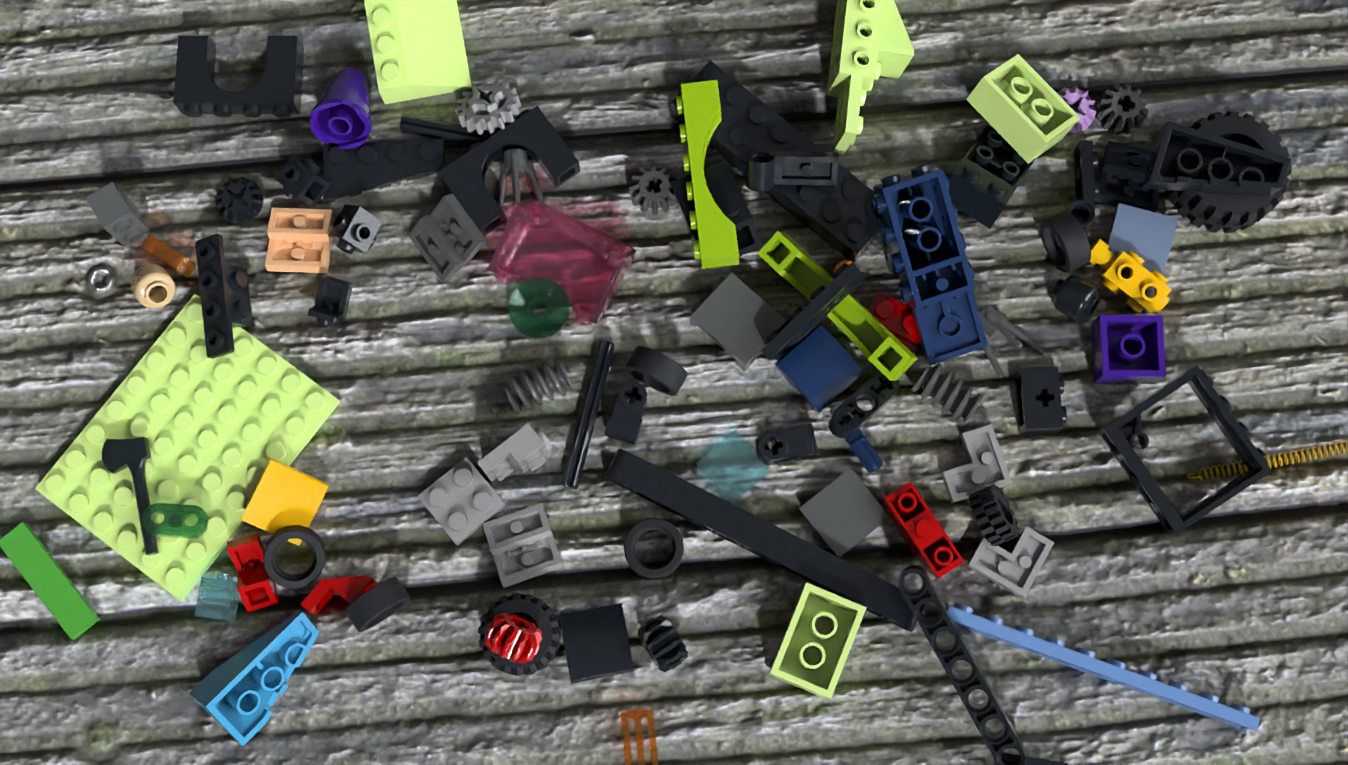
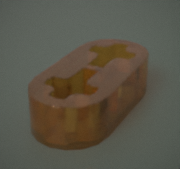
M151 234L147 236L140 246L186 278H189L197 267L190 259Z

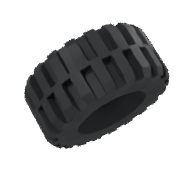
M1227 111L1224 116L1221 112L1210 114L1207 118H1200L1190 127L1287 158L1290 156L1287 147H1281L1280 142L1282 138L1277 132L1272 134L1268 130L1270 125L1264 121L1261 123L1254 121L1255 116L1247 113L1241 117L1237 111ZM1290 163L1283 188L1272 196L1171 190L1172 193L1168 198L1172 205L1178 204L1180 207L1178 213L1183 218L1188 215L1193 219L1191 224L1198 228L1206 225L1207 231L1215 233L1223 228L1225 233H1234L1238 229L1245 230L1264 218L1284 198L1283 194L1290 185V179L1287 177L1292 173V164Z

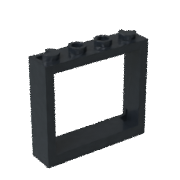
M1198 366L1188 369L1097 430L1168 535L1180 533L1272 471L1267 465V460L1264 458L1266 454L1260 448H1255L1249 437L1251 435L1247 427L1241 421L1237 422L1231 414L1232 407L1224 396L1217 394L1212 386L1214 382L1211 376H1207L1203 369H1200ZM1188 383L1248 468V471L1179 516L1119 428Z

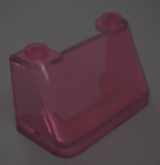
M528 199L515 204L487 270L495 273V278L501 282L512 284V281L523 280L573 305L572 310L576 313L575 318L585 324L592 325V323L597 324L600 322L637 251L628 244L543 202Z

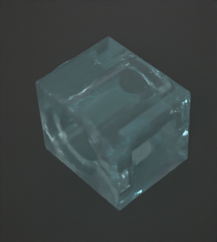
M213 573L212 579L201 577L195 616L235 622L239 593L237 591V582L232 581V575Z

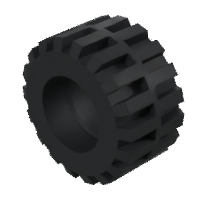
M513 593V595L508 597L506 595L500 597V601L497 603L493 602L489 606V611L483 614L481 618L483 620L482 625L478 628V634H480L478 642L484 652V657L496 669L515 676L535 674L534 672L543 670L550 661H553L556 657L557 649L559 650L560 636L562 634L557 616L543 600L533 595ZM506 612L510 615L527 616L534 620L542 632L540 649L532 661H527L523 664L517 661L511 662L509 659L501 658L499 654L493 653L491 648L487 647L485 636L488 625L495 615Z

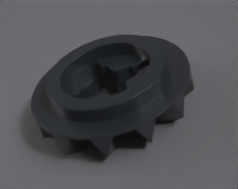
M243 176L235 179L229 178L228 182L219 185V191L217 195H214L215 208L220 216L226 221L235 224L246 223L254 219L260 213L264 202L261 188L254 180L252 181ZM242 193H244L242 197L245 200L247 206H245L244 204H240L238 202L235 205H233L234 200L232 199L231 194H236L240 196Z

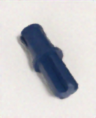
M849 414L844 420H839L838 423L841 426H843L844 424L848 425V423L852 419L851 414ZM858 429L852 436L844 438L850 446L848 448L849 452L853 451L868 473H874L883 466L882 459L868 441L870 439L869 435L865 436L861 429Z

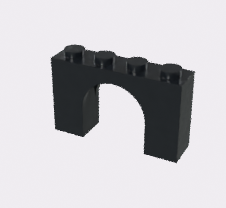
M178 36L174 104L182 114L188 117L214 114L215 116L226 118L232 114H243L247 117L257 118L261 114H273L276 117L287 118L291 114H301L304 47L298 36H268L266 67L261 79L246 90L232 92L223 90L215 84L216 47L209 36Z
M538 106L532 110H524L516 117L514 122L505 126V129L497 128L490 138L482 143L477 142L467 149L466 154L457 160L451 159L442 166V170L438 172L443 185L450 194L456 197L484 236L507 222L503 210L485 187V177L489 167L495 160L502 157L505 151L510 149L526 150L527 156L539 164L556 188L581 172L579 161Z

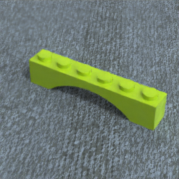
M710 80L681 84L682 95L676 96L678 114H684L685 124H679L681 143L687 142L689 151L688 153H683L685 172L691 171L692 181L686 182L688 201L694 200L695 211H689L691 230L698 229L699 240L693 241L695 259H701L702 269L739 265L735 224L723 214L714 202L704 175L707 147L714 131L722 120L718 81Z
M777 231L757 253L779 275L791 283L811 302L812 300L809 297L821 285L827 287L834 280L823 267L784 232ZM851 294L827 315L859 348L865 357L890 381H897L918 359Z

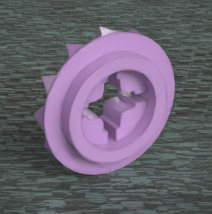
M1077 86L1073 88L1063 87L1057 94L1068 105L1078 102L1079 107L1077 111L1079 113L1077 114L1081 117L1069 133L1081 132L1087 129L1097 113L1095 111V100L1090 98L1088 91L1083 92Z

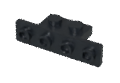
M214 234L195 242L206 354L211 359L234 352L232 327H241L242 329L253 327L247 269L225 263L223 237L220 234Z

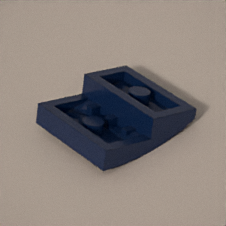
M818 325L774 364L793 388H797L814 411L818 413L864 373L850 354L822 325Z

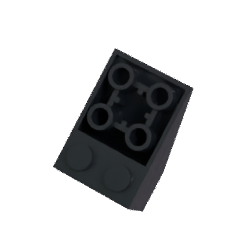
M986 125L948 180L950 187L948 192L951 202L955 205L956 209L991 229L1034 160L1028 164L996 130Z
M727 160L704 168L706 184L714 202L723 214L735 224L739 256L762 248L763 245L754 221ZM691 174L669 183L693 243V241L699 240L698 229L691 230L689 211H695L694 200L688 201L686 182L692 181Z

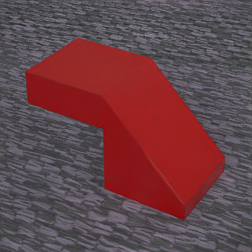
M256 533L227 541V551L237 571V591L247 612L278 604L275 583L269 578L264 568L263 555L265 548L259 534Z
M368 575L322 579L302 601L301 605L310 613L317 615L336 592L351 604L360 595L374 587L377 581Z

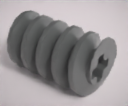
M555 357L554 368H551L546 361L542 362L541 373L535 366H532L531 377L520 371L519 382H517L510 375L508 376V386L504 385V388L515 414L518 415L520 414V404L527 410H531L532 399L541 406L543 405L544 394L553 401L554 390H557L562 396H566V386L568 385L571 389L572 386L561 360Z
M941 363L934 367L929 366L911 391L915 392L922 387L921 398L923 400L933 395L931 406L935 407L942 402L941 413L944 415L952 410L951 421L955 422L963 418V426L981 403L983 395L979 393L971 398L972 386L961 390L963 381L961 378L950 382L953 374L952 371L941 375L940 372L943 366Z

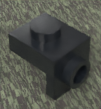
M327 275L321 276L315 305L309 309L308 316L317 318L316 321L324 325H334L345 319L353 283Z

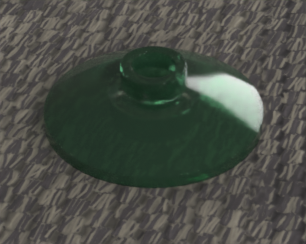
M536 278L522 283L514 290L509 300L508 311L511 322L519 332L531 338H546L556 334L564 327L569 317L570 304L567 294L561 286L548 279ZM537 307H544L546 309L545 313L541 316L536 315L534 312Z

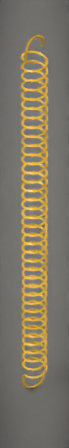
M1343 440L1342 442H1336V444L1331 443L1329 445L1330 455L1332 457L1334 456V451L1331 447L1332 444L1335 445V453L1337 455L1340 454L1337 443L1341 444V452L1342 454H1345V448L1342 443L1346 442V449L1348 452V441ZM1320 445L1319 447L1314 446L1313 448L1308 447V449L1303 448L1301 451L1302 461L1305 462L1306 460L1305 455L1303 453L1304 449L1307 450V459L1311 461V455L1308 451L1310 448L1312 449L1313 458L1315 460L1317 459V455L1314 450L1315 447L1318 448V456L1322 459L1323 455L1320 450V447L1323 445ZM1323 446V447H1324V449H1323L1324 455H1325V457L1327 458V457H1328V451H1327L1326 447ZM1286 451L1285 454L1281 452L1278 455L1279 465L1281 467L1283 465L1282 459L1280 457L1281 454L1284 455V462L1286 465H1288V458L1286 456V453L1290 454V462L1294 464V458L1291 454L1292 452H1295V459L1297 463H1299L1300 458L1297 454V451ZM1269 455L1273 457L1274 467H1277L1276 459L1273 455ZM1264 456V457L1267 458V462H1268L1267 465L1269 466V468H1271V462H1270V460H1269V456H1268V457H1267V456ZM1240 460V462L1235 461L1234 464L1232 462H1229V464L1233 465V472L1235 475H1237L1235 463L1239 464V472L1241 474L1243 473L1242 466L1240 465V463L1243 462L1242 460ZM1224 463L1222 466L1220 464H1218L1217 467L1214 465L1212 466L1216 468L1217 478H1220L1218 466H1221L1223 477L1226 476L1225 470L1223 468L1224 465L1227 466L1228 475L1231 476L1229 464L1227 465L1226 463ZM1206 467L1205 469L1200 468L1199 476L1188 478H1199L1202 482L1203 477L1200 476L1201 469H1203L1205 471V479L1208 481L1209 478L1206 469H1210V475L1212 479H1214V473L1212 471V467Z

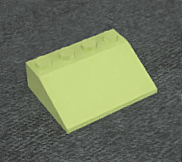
M364 0L378 90L385 104L472 89L457 0Z

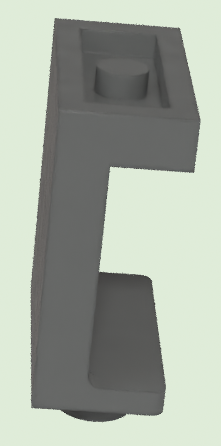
M731 272L726 279L720 277L710 289L713 293L705 301L701 298L690 310L692 314L690 316V324L702 329L736 359L735 364L745 372L761 355V350L767 345L764 342L765 339L776 329L780 331L784 329L787 320Z

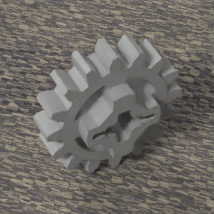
M495 80L492 85H488L486 81L478 87L474 85L472 86V92H463L464 99L456 101L458 107L455 108L458 120L461 127H466L468 132L476 129L478 134H482L484 130L488 129L491 134L494 132V129L500 128L503 130L505 129V122H514L513 115L520 114L519 107H521L519 96L515 87L510 88L508 82L503 83L501 86L498 80Z

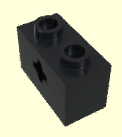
M1058 366L1020 368L1014 374L1019 435L1059 432L1063 428V424L1067 422V410L1065 406L1061 405L1064 379L1062 375H1059ZM1041 395V399L1047 400V404L1043 406L1042 401H1037L1036 398Z

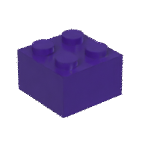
M1099 315L1091 323L1093 384H1156L1166 377L1163 315Z

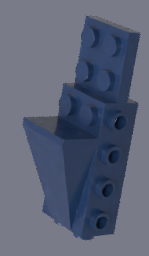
M924 164L910 169V175L900 178L899 174H893L882 178V184L873 187L875 195L872 196V202L878 214L881 213L884 223L880 228L883 239L887 243L888 270L899 275L901 284L898 285V292L900 298L911 307L926 362L931 366L988 346L973 294V290L976 289L973 281L974 271L967 260L965 253L966 242L958 228V214L948 192L950 188L948 178L942 169L930 168L929 164Z

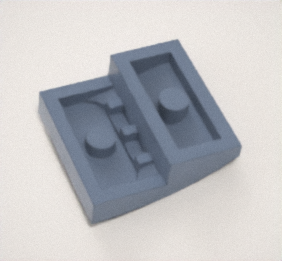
M1118 203L1115 207L1110 234L1106 238L1105 243L1110 246L1109 250L1115 255L1119 251L1128 253L1131 250L1144 260L1142 266L1149 272H1152L1154 269L1163 275L1178 218ZM1128 267L1122 268L1121 272L1131 274Z

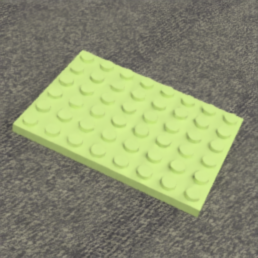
M196 294L193 295L35 488L180 601L187 597L227 546V541H231L245 523L241 520V517L270 459L273 458L290 466L340 403L336 397L241 327H232L235 349L233 353L214 359L208 358L206 354L201 298ZM148 438L151 458L146 460L145 477L157 539L158 554L146 556L133 479L129 467L113 474L103 464L102 448L106 439Z

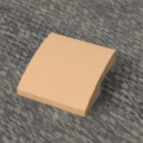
M271 208L267 230L269 245L265 261L267 271L328 273L332 240L328 235L332 229V210Z

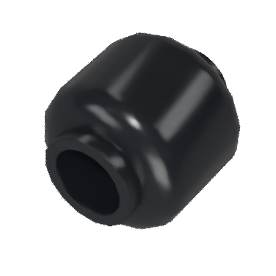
M1078 275L1069 276L1065 281L1060 279L1052 290V295L1055 296V309L1074 320H1080L1084 317L1089 318L1100 302V296L1097 295V287Z

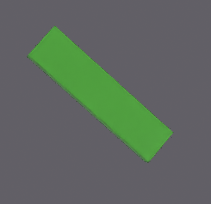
M21 522L0 539L2 550L70 639L75 640L100 620L96 612L27 523Z

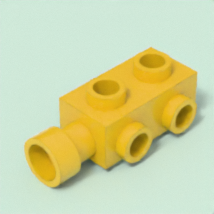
M1099 238L1090 247L1091 260L1089 262L1093 265L1098 264L1104 269L1100 274L1105 279L1102 285L1115 295L1119 291L1128 298L1126 304L1138 314H1141L1142 311L1150 314L1154 311H1161L1170 300L1167 295L1172 289L1166 285L1168 280L1158 271L1153 269L1152 272H1149L1142 266L1144 260L1131 250L1128 253L1119 251L1115 255L1109 250L1110 246ZM1123 267H1128L1131 271L1130 276L1126 279L1121 276ZM1149 286H1152L1155 290V294L1151 298L1145 295V289Z

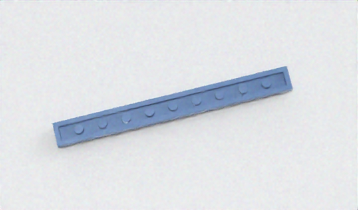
M955 603L954 607H946L956 626L1239 729L1245 731H1257L1260 718L1250 715L1251 709L1235 703H1231L1230 707L1218 703L1220 698L1205 692H1200L1199 696L1187 692L1188 686L1169 681L1167 685L1156 681L1157 675L1144 670H1138L1137 673L1125 669L1126 664L1110 658H1107V662L1095 659L1096 653L1084 648L1077 647L1076 651L1064 647L1065 642L1049 636H1046L1045 640L1034 637V631L1029 628L1016 625L1015 629L1003 625V619L989 614H985L984 618L972 614V608Z

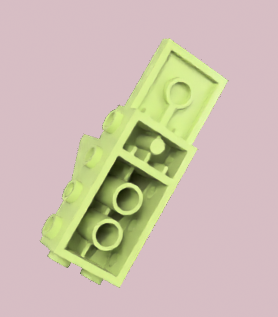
M837 0L827 95L838 97L832 152L844 155L848 147L854 145L856 135L861 134L863 117L859 116L860 106L864 105L866 92L872 90L874 80H878L879 76L899 79L914 56V48L894 0Z

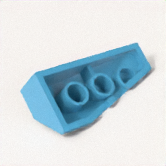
M299 610L215 668L189 694L238 743L244 746L268 722L273 713L270 709L279 694L283 695L288 687L286 684L294 668L302 664L320 632L305 614Z

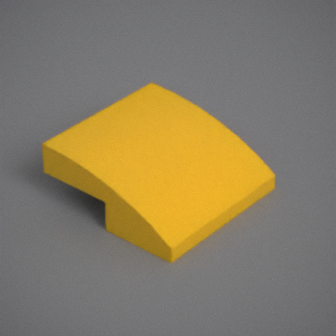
M271 458L241 520L271 534L291 525H301L309 528L329 484ZM300 539L287 540L298 546H300L302 540Z

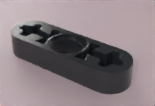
M882 372L876 373L834 410L828 421L831 433L838 438L852 436L894 398L900 387L899 380L890 381ZM886 383L889 388H885L877 395L875 392L879 385ZM859 398L867 399L871 403L872 409L868 411L860 409L856 400ZM851 413L853 417L848 425L844 424L841 426L838 423L839 420H844Z

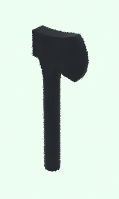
M148 438L106 439L102 448L103 464L113 474L129 467L133 479L146 556L158 554L157 539L145 477L146 460L151 458Z

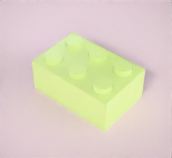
M1019 54L985 75L966 99L1028 164L1062 140L1081 118Z
M806 582L801 590L768 675L827 700L831 699L867 607Z

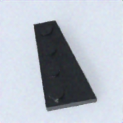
M443 139L365 142L351 149H340L338 144L328 143V145L323 143V176L332 183L324 193L323 201L327 204L335 202L337 198L348 195L353 197L370 189L378 187L382 189L390 187L392 183L403 180L408 182L437 174L445 164V143Z

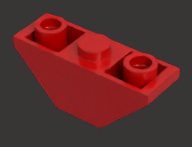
M911 481L884 498L897 530L914 556L936 579H939L965 562Z

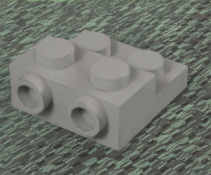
M526 424L477 463L491 482L495 479L501 481L513 472L512 466L516 463L523 472H526L528 469L531 471L538 469L545 463L546 459L544 457L548 455V450L552 446L539 427L533 430L529 424Z

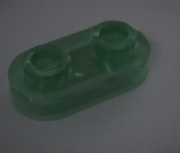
M155 503L148 506L142 514L143 527L149 534L156 537L195 539L202 536L207 531L209 525L206 512L201 507L195 505ZM163 514L164 521L160 524H155L152 522L153 516ZM189 516H195L198 518V521L195 525L188 526L185 523L186 519Z

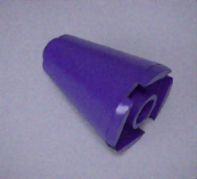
M342 69L312 109L310 127L313 134L327 145L328 142L338 144L340 149L356 148L366 142L371 132L372 125L367 78L358 69Z

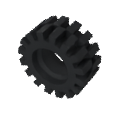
M992 484L970 494L969 505L973 509L971 511L972 515L976 518L975 522L977 526H980L983 536L985 535L988 543L990 542L992 546H997L1019 536L1018 522L1013 516L1015 514L1010 509V503L1005 499L1004 493L1000 492L998 486Z

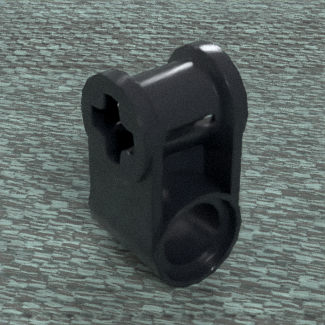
M629 382L621 388L615 407L609 417L605 436L632 445L635 444L642 424V416L647 405V392L643 385L638 382ZM633 391H636L641 401L636 400L631 405L626 395H632Z
M802 424L765 434L757 447L758 458L765 464L774 465L818 456L819 451L813 425ZM769 442H772L773 447H779L775 455L772 454L771 450H765Z

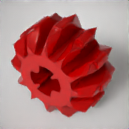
M505 612L495 615L493 620L490 621L485 636V644L491 648L493 653L499 654L501 658L523 664L527 661H532L534 656L537 655L541 646L542 632L539 628H536L534 623L528 622L526 618L518 617L516 614L510 615Z

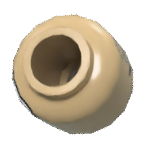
M155 264L144 265L138 268L132 275L131 290L143 306L151 309L162 308L168 305L174 298L176 292L175 283L163 267Z

